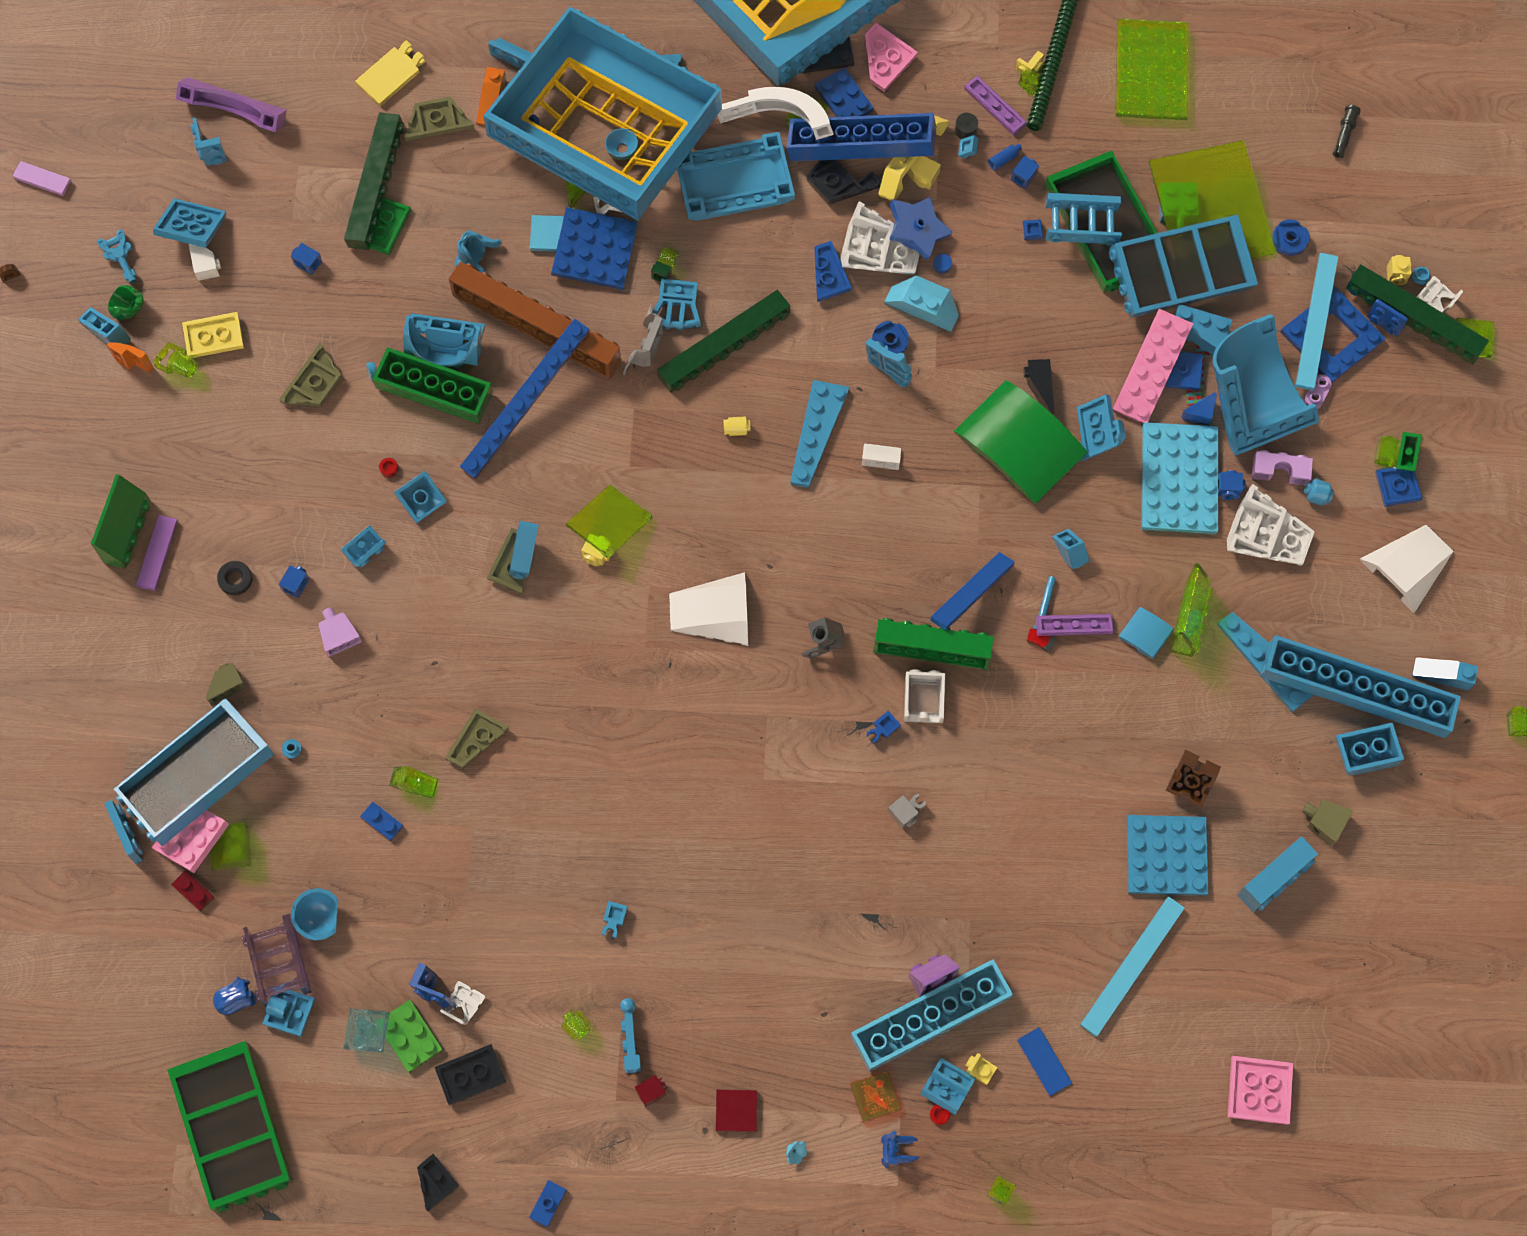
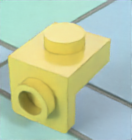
M1037 51L1028 63L1019 58L1015 69L1019 74L1030 79L1036 71L1039 72L1044 64L1042 62L1044 54Z

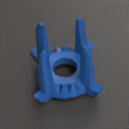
M896 1131L882 1136L883 1158L881 1160L884 1167L889 1168L888 1165L890 1164L897 1165L918 1160L919 1156L897 1155V1151H899L897 1149L899 1145L897 1144H912L917 1142L918 1139L913 1136L896 1135Z

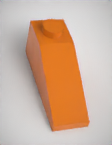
M487 67L476 121L478 125L485 126L484 114L505 88L506 75L503 69Z

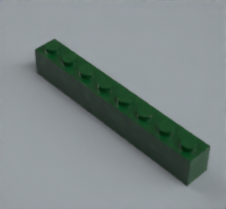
M382 112L378 114L344 236L348 248L369 250L370 244L374 242V230L379 224V212L383 210L382 199L387 195V183L392 177V165L396 162V151L401 143L400 136L405 129V124L398 114Z
M1361 264L1345 288L1352 295L1364 299L1369 305H1373L1377 299L1404 315L1408 319L1406 325L1411 327L1416 333L1426 336L1431 342L1441 345L1448 352L1458 355L1467 363L1474 365L1489 342L1485 337Z
M777 289L657 369L658 378L670 393L674 390H680L686 382L695 380L701 372L710 370L714 367L715 363L725 360L729 357L730 353L740 350L744 347L745 343L755 340L759 337L760 333L770 330L774 327L775 323L788 318L791 305Z

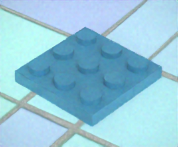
M174 198L153 228V235L206 248L225 220L226 211Z

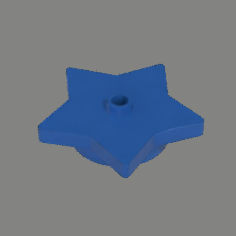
M926 198L914 205L895 199L890 203L895 223L889 239L901 242L904 246L916 250L926 260L931 256L935 242L948 238L953 233L936 217L931 198Z

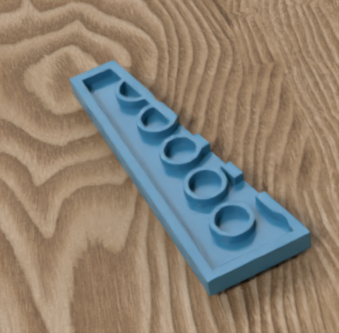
M813 380L790 484L809 488L840 410L848 395L849 387Z

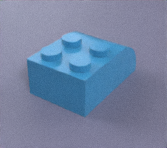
M1393 723L1335 736L1347 775H1358L1398 766L1404 760Z

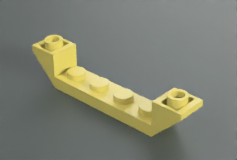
M934 115L937 126L936 135L941 136L949 126L950 121ZM893 157L884 171L878 193L880 197L890 201L898 198L903 190L902 178L917 157Z

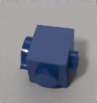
M1234 470L1220 472L1218 475V496H1222L1224 500L1240 498L1242 491H1245L1246 480H1243V473H1237Z

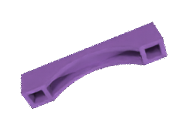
M189 77L178 82L177 100L192 105L226 110L252 121L258 127L273 132L284 127L287 112L285 109Z

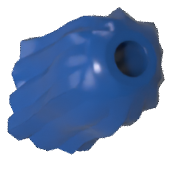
M237 977L233 983L216 991L213 997V1004L217 1012L222 1015H231L245 1007L256 1005L257 996L247 986L250 984V981Z

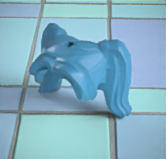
M466 231L458 241V255L455 260L456 267L462 262L464 264H471L481 273L486 272L478 264L485 253V248H498L502 244L501 240H494L474 231Z

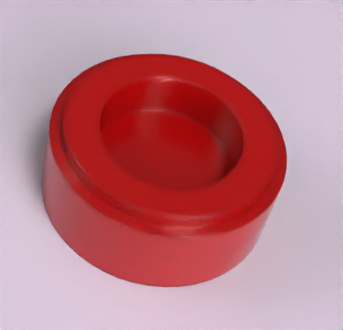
M385 458L379 464L380 473L384 477L391 478L398 473V464L392 458Z
M939 1105L933 1106L930 1110V1119L934 1124L944 1125L948 1122L950 1118L948 1110Z

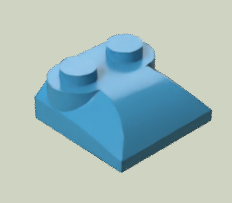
M423 471L393 492L415 523L447 502L426 471Z

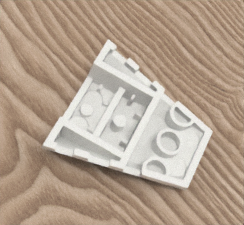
M859 201L848 225L841 253L842 267L914 275L920 254L916 250L904 246L901 242L891 241L889 237L894 229V223L890 220L886 221L878 215L879 213L864 207L865 204Z
M1252 484L1236 512L1227 537V551L1302 566L1315 531L1295 516L1292 517L1286 512L1287 510L1284 507H1279L1271 500V497L1261 493L1258 487Z
M1425 525L1360 558V561L1372 573L1378 569L1404 595L1401 601L1415 613L1454 551Z
M745 572L669 594L671 631L694 636H705L709 639L716 638L725 642H736L748 646Z

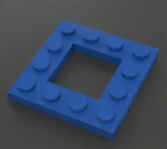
M1336 287L1332 289L1328 317L1333 313L1357 339L1334 357L1322 347L1318 372L1321 375H1326L1331 380V384L1386 339ZM1309 308L1280 331L1300 353Z

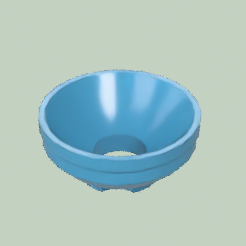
M616 129L608 134L605 140V147L611 157L617 160H626L636 153L638 139L628 129ZM625 144L628 147L627 151L624 153L618 152V145Z

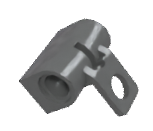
M825 617L808 623L811 638L814 642L818 643V647L803 652L802 656L811 659L828 653L832 649H840L845 643L842 624Z

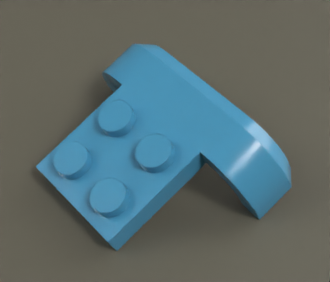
M1105 394L1076 407L1082 439L1080 443L1088 452L1080 461L1113 449L1126 439L1123 421L1114 420L1110 395Z

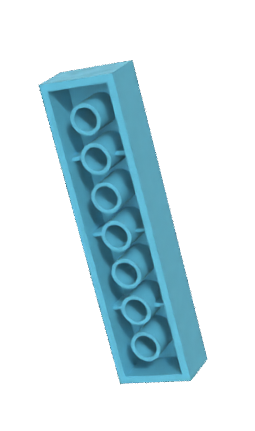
M992 959L851 1032L850 1037L868 1071L871 1072L1011 999L1013 994L997 964Z

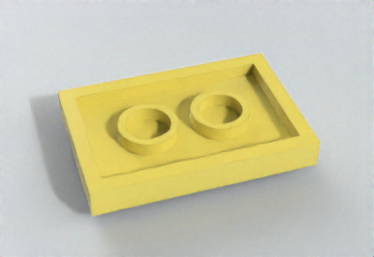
M238 312L182 322L189 359L244 348Z

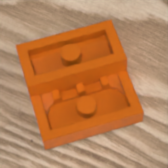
M122 343L107 344L115 361L129 370L134 364L149 374L154 367L147 354L142 350Z

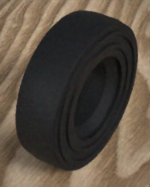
M230 561L219 569L217 582L225 593L240 595L250 588L252 573L246 564L240 561ZM232 572L241 573V582L236 585L230 584L227 580L229 574Z

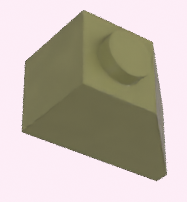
M233 663L224 664L219 667V670L215 671L206 695L210 705L246 688Z

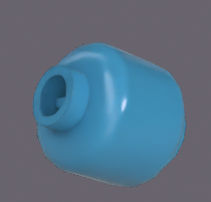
M1314 479L1311 483L1306 484L1304 493L1308 502L1324 506L1332 500L1334 489H1332L1330 483Z

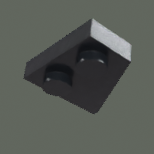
M434 1154L417 1166L425 1209L429 1212L457 1189L459 1185Z

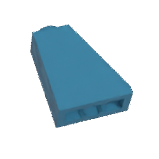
M519 522L509 575H513V578H528L539 524Z

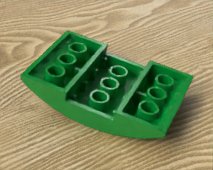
M1007 380L954 430L955 434L980 456L983 455L1008 478V481L1035 505L1088 453L1074 435L1053 414L1025 391Z

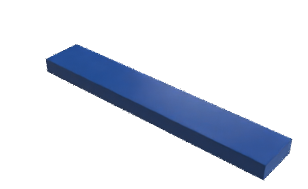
M999 552L931 616L930 621L946 631L1014 566L1015 561Z

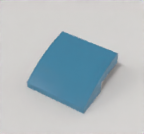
M1139 607L1119 635L1121 641L1135 647L1137 652L1154 659L1174 631V628L1161 618Z
M940 1058L920 1094L956 1115L976 1078Z

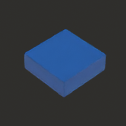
M1041 220L1023 221L1024 240L1043 238Z

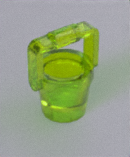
M171 342L167 343L154 359V366L167 374L176 373L187 378L193 376L198 363L186 355L187 351ZM173 349L175 351L169 357L167 367L160 364V361L164 359L168 351Z

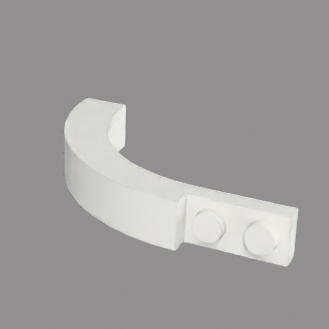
M765 87L748 91V97L722 104V110L717 115L720 123H724L761 111H786L803 118L813 129L816 140L834 135L827 114L816 100L805 93L784 87Z

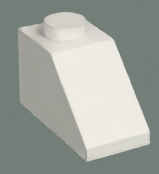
M189 244L193 269L197 280L201 281L219 277L218 269H221L219 258H215L214 253L207 248Z

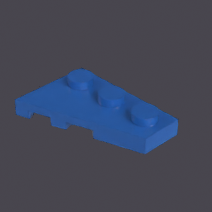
M832 241L815 246L817 302L851 291L852 287Z

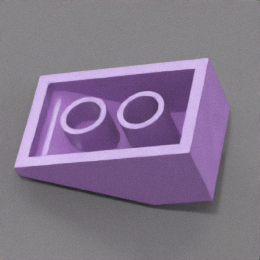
M937 954L928 959L929 963L923 966L920 963L912 967V972L909 973L908 977L919 997L954 980L959 970L958 964L945 954L942 956Z

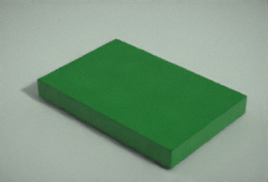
M383 197V210L379 212V224L374 230V242L370 244V249L390 255L411 212V207Z

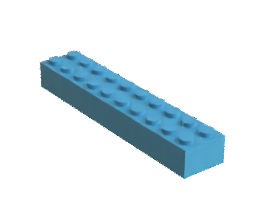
M1277 635L1269 642L1260 675L1262 678L1443 738L1453 731L1461 696Z

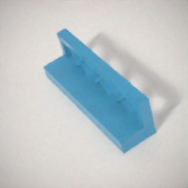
M499 37L496 41L491 39L488 43L490 55L519 69L532 55V53Z

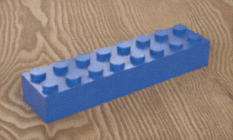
M934 113L828 117L834 135L816 140L811 126L803 118L790 119L787 150L791 161L934 156L937 128Z

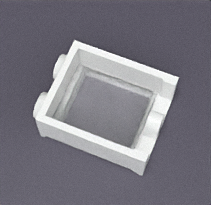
M916 669L906 672L904 722L943 723L945 673H940L937 670L926 673Z

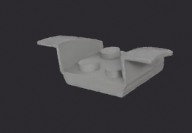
M651 304L643 322V326L648 327V336L642 340V351L636 349L630 354L623 375H626L630 363L642 367L651 366L663 336V321L660 316L652 312Z

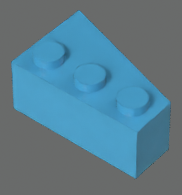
M1181 304L1178 305L1175 316L1193 323L1186 340L1194 342L1200 346V349L1206 350L1212 355L1218 344L1228 335L1232 319Z

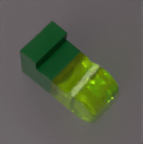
M664 246L651 269V278L661 282V279H669L679 252Z

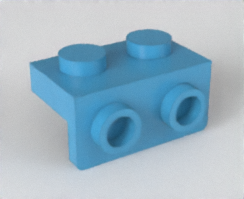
M368 525L340 550L354 567L359 565L363 567L370 561L369 557L372 554L377 555L384 549L383 545L386 542Z

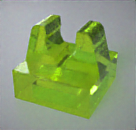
M1025 70L1020 76L1018 85L1031 96L1036 92L1039 81L1037 78L1040 77V74L1036 71L1028 73Z

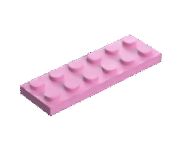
M1161 309L1158 310L1113 407V411L1140 423H1148L1193 323Z

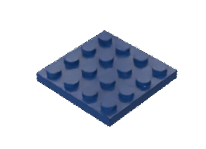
M566 207L551 275L623 290L638 222Z

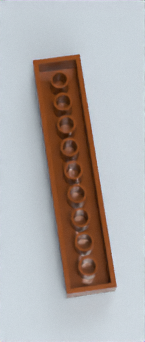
M460 262L449 277L453 296L552 348L572 322L568 316L564 314L559 315L551 307L543 306L536 299L524 296L521 291L507 287L503 281H496L486 272L481 273L477 271L471 264ZM590 331L570 356L572 360L608 379H611L621 363L619 345L613 340L608 341L596 331Z

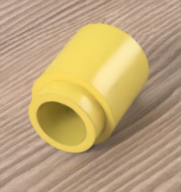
M746 416L729 417L727 420H723L724 435H747V431H751L750 420H746Z

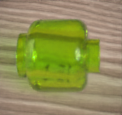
M570 1010L562 1017L564 1021L561 1024V1028L572 1040L577 1039L579 1041L591 1031L589 1029L591 1022L581 1010L575 1012Z

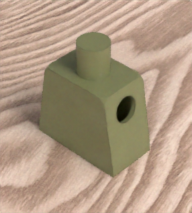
M1322 800L1318 807L1307 802L1302 813L1311 817L1307 827L1327 844L1333 846L1341 835L1353 810L1327 800Z

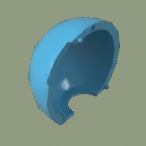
M320 888L309 889L300 894L294 901L291 909V921L296 931L311 940H322L333 935L336 932L338 898L330 891Z

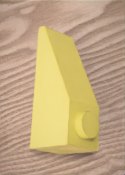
M918 156L907 171V175L919 187L930 190L940 173L941 164L925 156Z

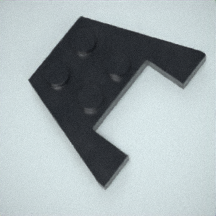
M819 160L807 176V182L829 205L878 189L882 182L873 172L857 182L837 160Z

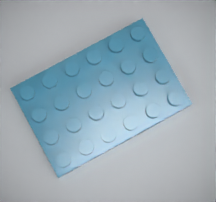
M1143 422L1141 530L1217 534L1218 426Z

